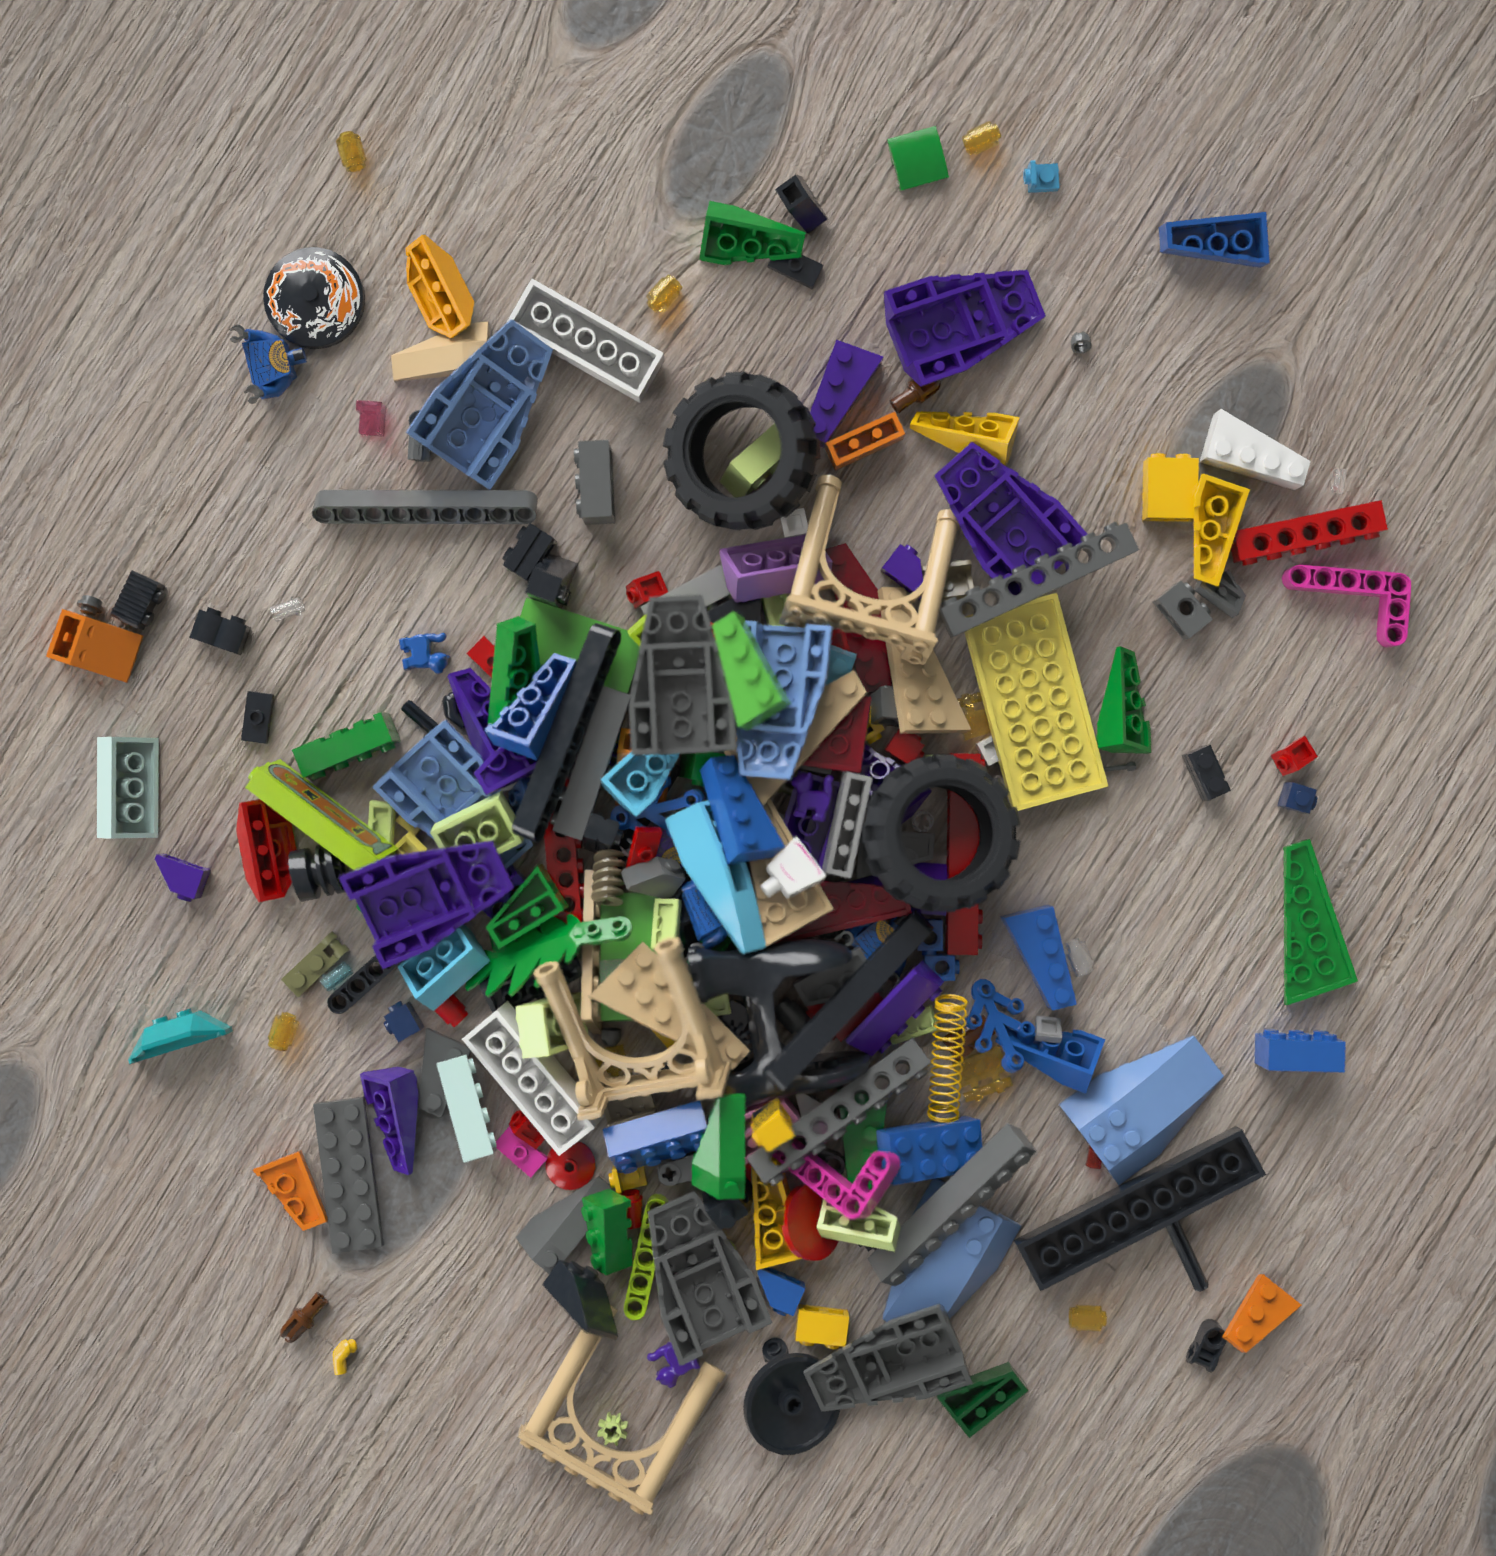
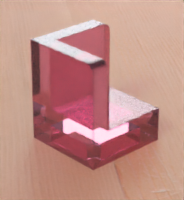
M356 400V411L360 414L359 434L384 437L386 406L382 402Z

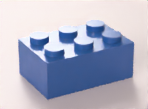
M1264 1029L1263 1033H1255L1254 1063L1269 1071L1345 1072L1346 1042L1338 1039L1335 1034H1329L1328 1031L1316 1030L1313 1031L1312 1035L1304 1033L1302 1030H1288V1034L1279 1033V1030Z

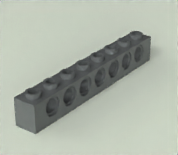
M1117 521L1103 528L1105 532L1096 536L1092 532L1080 538L1082 543L1074 547L1069 543L1058 548L1059 554L1049 557L1047 553L1035 559V565L1026 568L1025 564L1011 570L1013 575L1005 579L1000 575L989 580L990 586L980 590V587L976 586L966 591V597L958 601L955 596L942 602L943 608L939 610V614L950 638L1137 552L1139 548L1127 522L1121 525ZM1102 540H1107L1111 543L1112 549L1110 552H1104L1101 549L1100 544ZM1082 550L1088 554L1089 560L1087 563H1082L1078 560V551ZM1056 561H1061L1065 564L1066 571L1064 574H1059L1055 571L1054 564ZM1032 572H1038L1042 575L1043 582L1041 585H1036L1032 582ZM1013 582L1019 586L1020 592L1018 595L1014 596L1009 593V583ZM987 593H992L996 596L997 603L995 606H989L985 603L984 598ZM963 604H970L973 607L974 614L972 617H966L962 614L961 607Z
M911 1038L867 1070L865 1074L853 1080L793 1124L794 1136L769 1152L762 1146L748 1156L749 1164L765 1186L770 1183L772 1186L778 1184L785 1178L783 1173L790 1168L793 1171L797 1170L806 1162L804 1160L805 1157L811 1153L814 1156L819 1154L827 1147L825 1145L827 1141L832 1138L835 1141L847 1133L845 1128L852 1123L855 1125L860 1124L868 1117L866 1113L871 1109L879 1110L889 1102L887 1098L893 1093L898 1096L909 1087L908 1082L914 1078L918 1081L929 1073L928 1068L931 1065V1061L916 1041ZM903 1063L909 1067L910 1071L905 1075H900L895 1067ZM879 1078H884L889 1082V1087L885 1090H880L875 1086V1081ZM858 1093H864L868 1096L869 1101L864 1105H859L855 1102L854 1097ZM838 1108H844L847 1110L848 1116L844 1120H839L835 1118L834 1111ZM824 1123L828 1130L823 1135H817L813 1131L814 1125ZM796 1138L806 1140L807 1145L803 1150L793 1148L792 1143ZM776 1153H782L786 1156V1161L782 1165H775L771 1161L772 1156Z

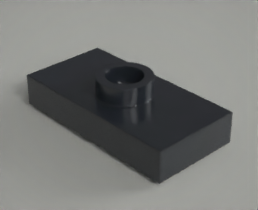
M801 254V258L770 260L768 268L813 289L823 269V265Z
M252 691L247 692L241 741L268 744L275 695Z

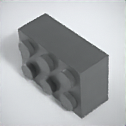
M609 440L578 441V448L574 449V462L577 464V468H579V474H575V486L578 489V493H580V499H576L577 515H579V518H582L585 525L615 524L613 456Z

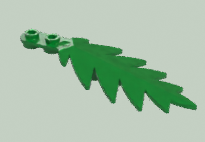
M568 914V925L556 917H551L540 924L542 933L533 928L516 938L517 942L513 940L498 949L490 935L493 952L484 950L490 961L466 982L465 989L466 991L472 990L490 975L486 990V996L489 998L513 973L509 989V995L512 997L530 978L538 964L539 966L548 962H557L559 964L566 954L565 963L568 965L574 959L580 946L599 945L610 941H625L631 935L632 924L626 917L580 922L577 917ZM535 979L534 985L536 988H538L541 985H539L537 980Z

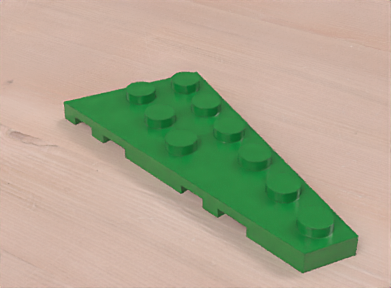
M1310 839L1283 847L1285 1005H1290L1358 982Z

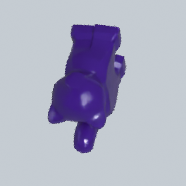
M811 772L800 773L797 777H793L792 786L797 791L796 809L793 811V815L806 818L808 809H812L815 811L812 820L824 822L832 798L833 776L827 775L825 777L823 791L811 790L813 785Z
M671 1342L647 1355L649 1361H656L662 1356L665 1357L670 1366L663 1367L656 1372V1381L669 1388L676 1386L679 1376L686 1374L691 1369L697 1370L700 1368L698 1358L680 1366Z

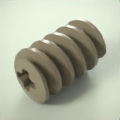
M607 849L594 854L593 859L595 863L592 875L594 882L592 883L593 892L591 898L596 903L606 906H619L623 904L622 899L616 898V896L624 894L622 889L617 888L624 885V881L617 878L622 877L621 872L623 871L618 868L625 866V862L619 860V858L625 857L623 852Z

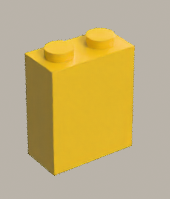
M1156 453L1151 454V457L1143 461L1142 521H1194V496L1198 487L1199 458H1191V454H1177L1176 458H1166V454Z

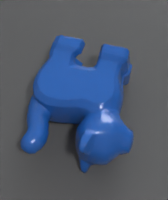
M427 633L415 635L411 638L399 639L400 649L404 650V653L411 650L412 654L411 657L402 659L403 669L410 671L412 668H430L435 674L443 673L448 665L450 656L439 652L431 654V642H443L447 638L446 634Z

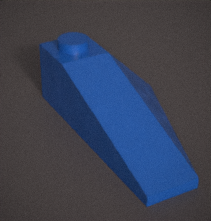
M1005 1026L1015 1051L1023 1056L1024 1061L1060 1084L1086 1094L1105 1039L1082 1030L1073 1029L1072 1033L1062 1031L1061 1043L1035 1041V1030L1028 1038H1022L1017 1032ZM1023 1026L1024 1032L1028 1033V1028ZM996 1037L995 1042L1001 1045L998 1037Z

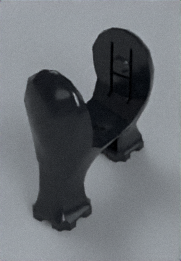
M797 939L773 943L764 949L742 954L739 949L718 952L701 948L700 946L688 948L690 974L701 1004L707 1003L708 1000L723 994H737L744 998L754 1057L750 1061L730 1070L723 1094H745L746 1109L774 1100L777 1097L780 1099L792 1095L835 1089L866 1073L871 1056L856 1051L818 1054L783 1091H780L762 1073L765 1067L785 1047L779 1041L776 1031L773 992L786 976L822 972L850 962L853 954L847 946L828 940Z

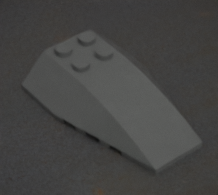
M702 595L649 598L629 700L632 755H665L736 750L734 708Z
M695 1191L648 1211L661 1319L680 1366L703 1356V1349L744 1330L748 1333H753L772 1324L755 1276L727 1239L722 1229H718L708 1216L703 1202Z
M941 1304L891 1319L804 1370V1375L821 1411L855 1408V1404L867 1403L868 1406L878 1405V1401L893 1400V1403L903 1402V1398L915 1397L916 1400H923L973 1384L960 1342L945 1307Z

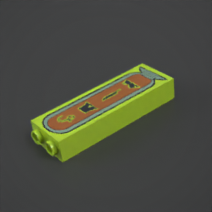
M281 759L271 763L267 762L261 767L257 766L249 774L248 778L250 781L246 785V789L353 870L385 857L394 856L398 848L388 842L375 830L369 828L367 824L309 780L303 778L301 774Z

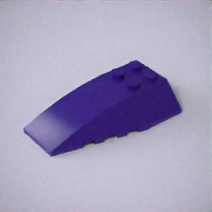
M1028 270L1001 271L995 274L974 273L973 275L964 276L953 274L948 277H939V275L928 276L884 292L887 329L904 371L920 387L967 371L1046 317Z
M971 442L934 475L981 568L991 579L1000 575L1005 579L1013 575L1011 570L1024 564L1026 568L1035 565V559L1047 553L1049 557L1059 554L1058 548L1069 543L1074 547L1082 543L1080 538L1088 535L1057 499L1041 491L1038 486L1025 480L1019 473L1011 468L1009 469L1000 460L974 442ZM1056 561L1054 569L1056 570L1063 562ZM1032 572L1031 580L1034 584L1039 585L1043 581L1040 573ZM1013 582L1008 584L1009 593L1014 596L1018 595L1020 592L1019 586Z
M493 841L388 856L339 877L349 900L356 899L375 939L372 948L382 969L430 950L442 939L455 932L465 922L470 921L476 914L489 907L514 888Z

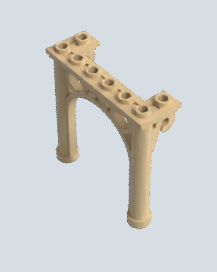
M833 475L819 476L816 484L817 494L790 596L787 597L778 624L789 627H804L807 619L813 620L817 624L834 626L844 632H855L869 639L887 641L893 646H904L901 659L907 660L911 664L925 665L937 643L938 638L935 637L936 634L934 633L955 537L960 529V525L952 510H941L937 514L924 579L919 588L899 599L878 600L867 598L854 593L842 585L834 577L826 562L825 549L842 482ZM819 568L820 573L825 581H821L815 585V580ZM832 589L839 600L837 602L825 601L820 598L818 592ZM921 597L920 606L917 614L915 608L911 604ZM845 600L848 601L847 606H850L853 610L842 608ZM901 609L909 616L910 621L907 623L896 621L891 617L890 612ZM881 610H885L883 613V619L870 616L873 614H879Z
M678 938L664 939L655 945L654 950L682 1020V1034L670 1048L648 1057L620 1056L603 1049L591 1039L583 1025L557 962L545 963L534 971L535 978L538 984L543 987L575 1063L580 1081L576 1082L575 1086L576 1098L580 1104L577 1115L578 1121L594 1120L602 1117L608 1101H622L635 1096H649L652 1093L672 1092L680 1088H695L697 1086L698 1092L696 1096L698 1100L704 1098L714 1099L723 1095L731 1063L721 1057L682 956L683 948ZM689 1033L695 1047L685 1043ZM677 1053L691 1056L694 1062L680 1064L674 1057ZM594 1056L603 1061L601 1067H598ZM666 1061H668L670 1069L659 1071L660 1068L665 1067ZM613 1065L621 1068L625 1075L614 1077L609 1075L606 1069ZM633 1069H634V1072L641 1073V1074H639V1075H633V1076H631V1075H632V1072H633Z
M610 1305L613 1317H615L618 1310ZM581 1329L531 1419L524 1425L521 1424L518 1438L521 1439L520 1443L530 1450L537 1448L542 1451V1456L552 1463L559 1461L564 1464V1469L574 1476H577L578 1473L587 1478L586 1482L592 1487L599 1489L601 1486L609 1491L608 1495L616 1501L621 1502L624 1499L631 1504L630 1508L638 1514L643 1515L646 1512L651 1515L654 1499L718 1383H722L726 1373L711 1363L704 1361L667 1431L656 1443L638 1451L614 1450L603 1446L590 1437L579 1423L575 1414L573 1394L576 1383L602 1336L587 1333ZM567 1396L569 1416L554 1419ZM562 1423L572 1424L576 1432L575 1438L568 1443L557 1439L554 1435V1429L557 1425ZM547 1431H549L550 1439L544 1436ZM580 1437L584 1441L582 1446L587 1452L586 1461L568 1451V1449L574 1448L579 1443ZM593 1449L596 1450V1451L599 1452V1453L596 1454V1455H594V1454H593ZM656 1453L648 1470L644 1473V1466L640 1459ZM611 1458L616 1459L612 1465L613 1476L597 1468L595 1465L601 1461L610 1462ZM634 1460L639 1468L638 1476L633 1480L620 1476L617 1469L621 1462Z

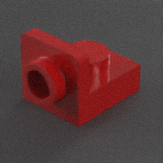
M660 571L634 579L626 585L627 598L635 609L648 603L650 597H660L668 593Z
M1306 736L1298 738L1284 749L1271 755L1276 767L1283 776L1300 770L1318 757Z
M521 1110L516 1111L512 1115L509 1126L513 1134L536 1150L545 1138Z

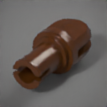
M912 379L907 383V389L891 399L890 404L895 412L899 414L914 402L923 403L936 394L940 389L941 381L939 380L920 387Z
M316 1292L303 1308H295L292 1312V1316L280 1330L281 1337H285L287 1343L296 1341L307 1329H311L314 1326L313 1318L328 1304L327 1299L323 1300L324 1296Z

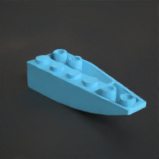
M709 800L698 802L666 818V824L683 867L740 952L746 954L764 949L766 944L761 918L746 863L727 865Z

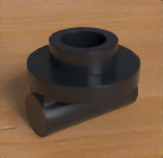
M771 1338L762 1347L765 1363L779 1356L789 1354L786 1343L780 1338Z

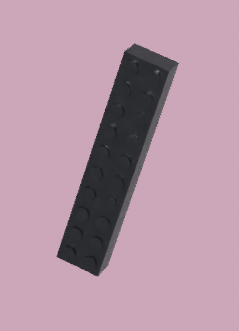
M1234 1126L1015 1239L1014 1242L1039 1290L1043 1291L1266 1176V1173L1243 1130Z

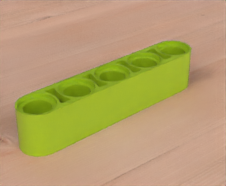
M662 1194L651 1195L646 1203L624 1303V1313L631 1320L641 1319L645 1315L655 1273L654 1259L643 1261L640 1258V1254L642 1252H649L653 1256L651 1237L645 1233V1230L649 1227L648 1211L652 1210L650 1205L655 1202H659L662 1205L668 1203L667 1198ZM638 1276H643L647 1279L648 1283L644 1286H639L635 1283L634 1279ZM638 1301L641 1303L642 1308L633 1310L630 1308L629 1303Z

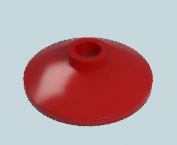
M577 1141L560 1156L553 1148L547 1155V1175L559 1188L576 1190L586 1185L593 1177L596 1166L595 1157L591 1149L580 1141ZM566 1163H572L574 1165V1169L572 1171H568L565 1168Z

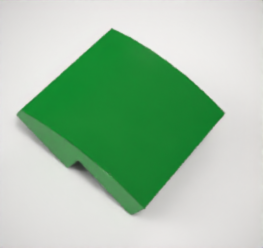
M936 126L887 139L899 190L902 191L949 177Z

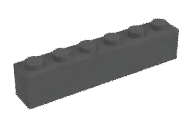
M603 686L587 726L585 737L582 739L577 751L579 754L576 763L573 762L568 774L571 777L569 784L563 787L559 800L562 801L560 810H555L550 823L554 825L552 831L579 840L584 839L586 826L590 815L593 814L602 788L601 779L607 773L629 708V694Z

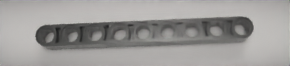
M321 490L316 494L312 516L316 521L324 524H529L536 519L538 498L535 493L527 490Z

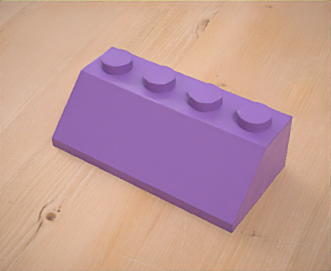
M806 535L720 549L726 586L735 602H746L753 599L769 598L791 593ZM825 551L826 562L831 571L832 560ZM819 568L815 580V585L821 581H825L820 573Z

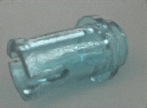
M342 961L340 965L327 975L324 973L320 982L328 992L332 989L336 990V986L352 975L353 971L345 961Z

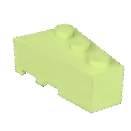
M775 424L730 462L719 481L734 497L749 495L766 481L765 478L770 474L774 475L781 456V441Z
M838 1186L836 1189V1194L839 1197L841 1190ZM823 1199L817 1229L823 1238L896 1251L900 1224L897 1217L877 1206L872 1214L865 1219H850ZM857 1201L855 1203V1210L858 1213L860 1205Z

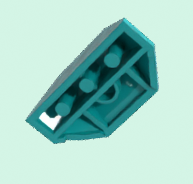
M191 1008L177 1012V1018L168 1020L167 1016L152 1020L153 1025L146 1027L128 1059L129 1064L227 1035L233 1032L232 1027L201 1010L192 1013Z

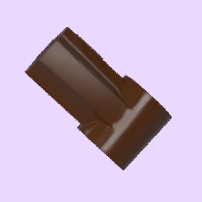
M981 1015L982 1024L978 1028L972 1030L967 1026L963 1027L966 1031L963 1036L965 1039V1043L962 1045L964 1047L963 1058L973 1052L975 1042L980 1038L986 1021L984 1015ZM961 1028L959 1030H955L954 1032H957L960 1035H962L963 1029ZM948 1033L943 1038L958 1037V1035ZM962 1038L953 1040L960 1044L963 1042ZM943 1041L946 1047L958 1046L955 1043ZM961 1047L952 1049L959 1053L962 1051ZM949 1051L952 1056L958 1055L954 1052ZM956 1057L954 1060L959 1061L961 1057Z

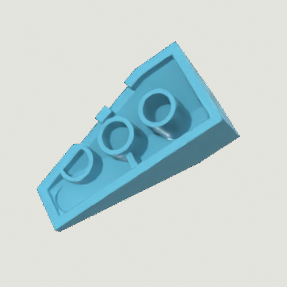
M630 752L601 779V786L622 807L637 817L656 799L680 754L632 755V752Z

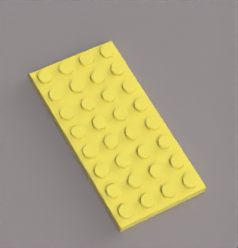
M1054 593L1038 597L965 631L1004 784L1010 792L1008 799L1011 806L1017 807L1019 811L1108 787L1058 594Z

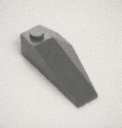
M598 1176L583 1187L575 1190L574 1193L533 1216L516 1236V1239L529 1257L550 1274L559 1260L564 1261L584 1237L586 1231H588L586 1221L581 1212L583 1207L582 1198L608 1188L615 1192L616 1189L611 1188L609 1183Z

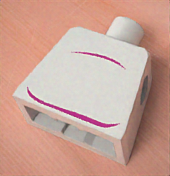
M796 837L769 863L766 872L771 878L761 884L760 887L768 898L781 891L788 899L821 883L826 875Z

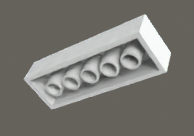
M532 278L508 321L513 319L553 349L552 354L641 403L665 361L663 352Z
M507 1001L462 1040L560 1156L593 1130L604 1116L602 1115V1117L594 1120L578 1121L577 1115L580 1104L576 1098V1082L553 1055L523 1058L520 1047L519 1026L516 1021L517 1012Z

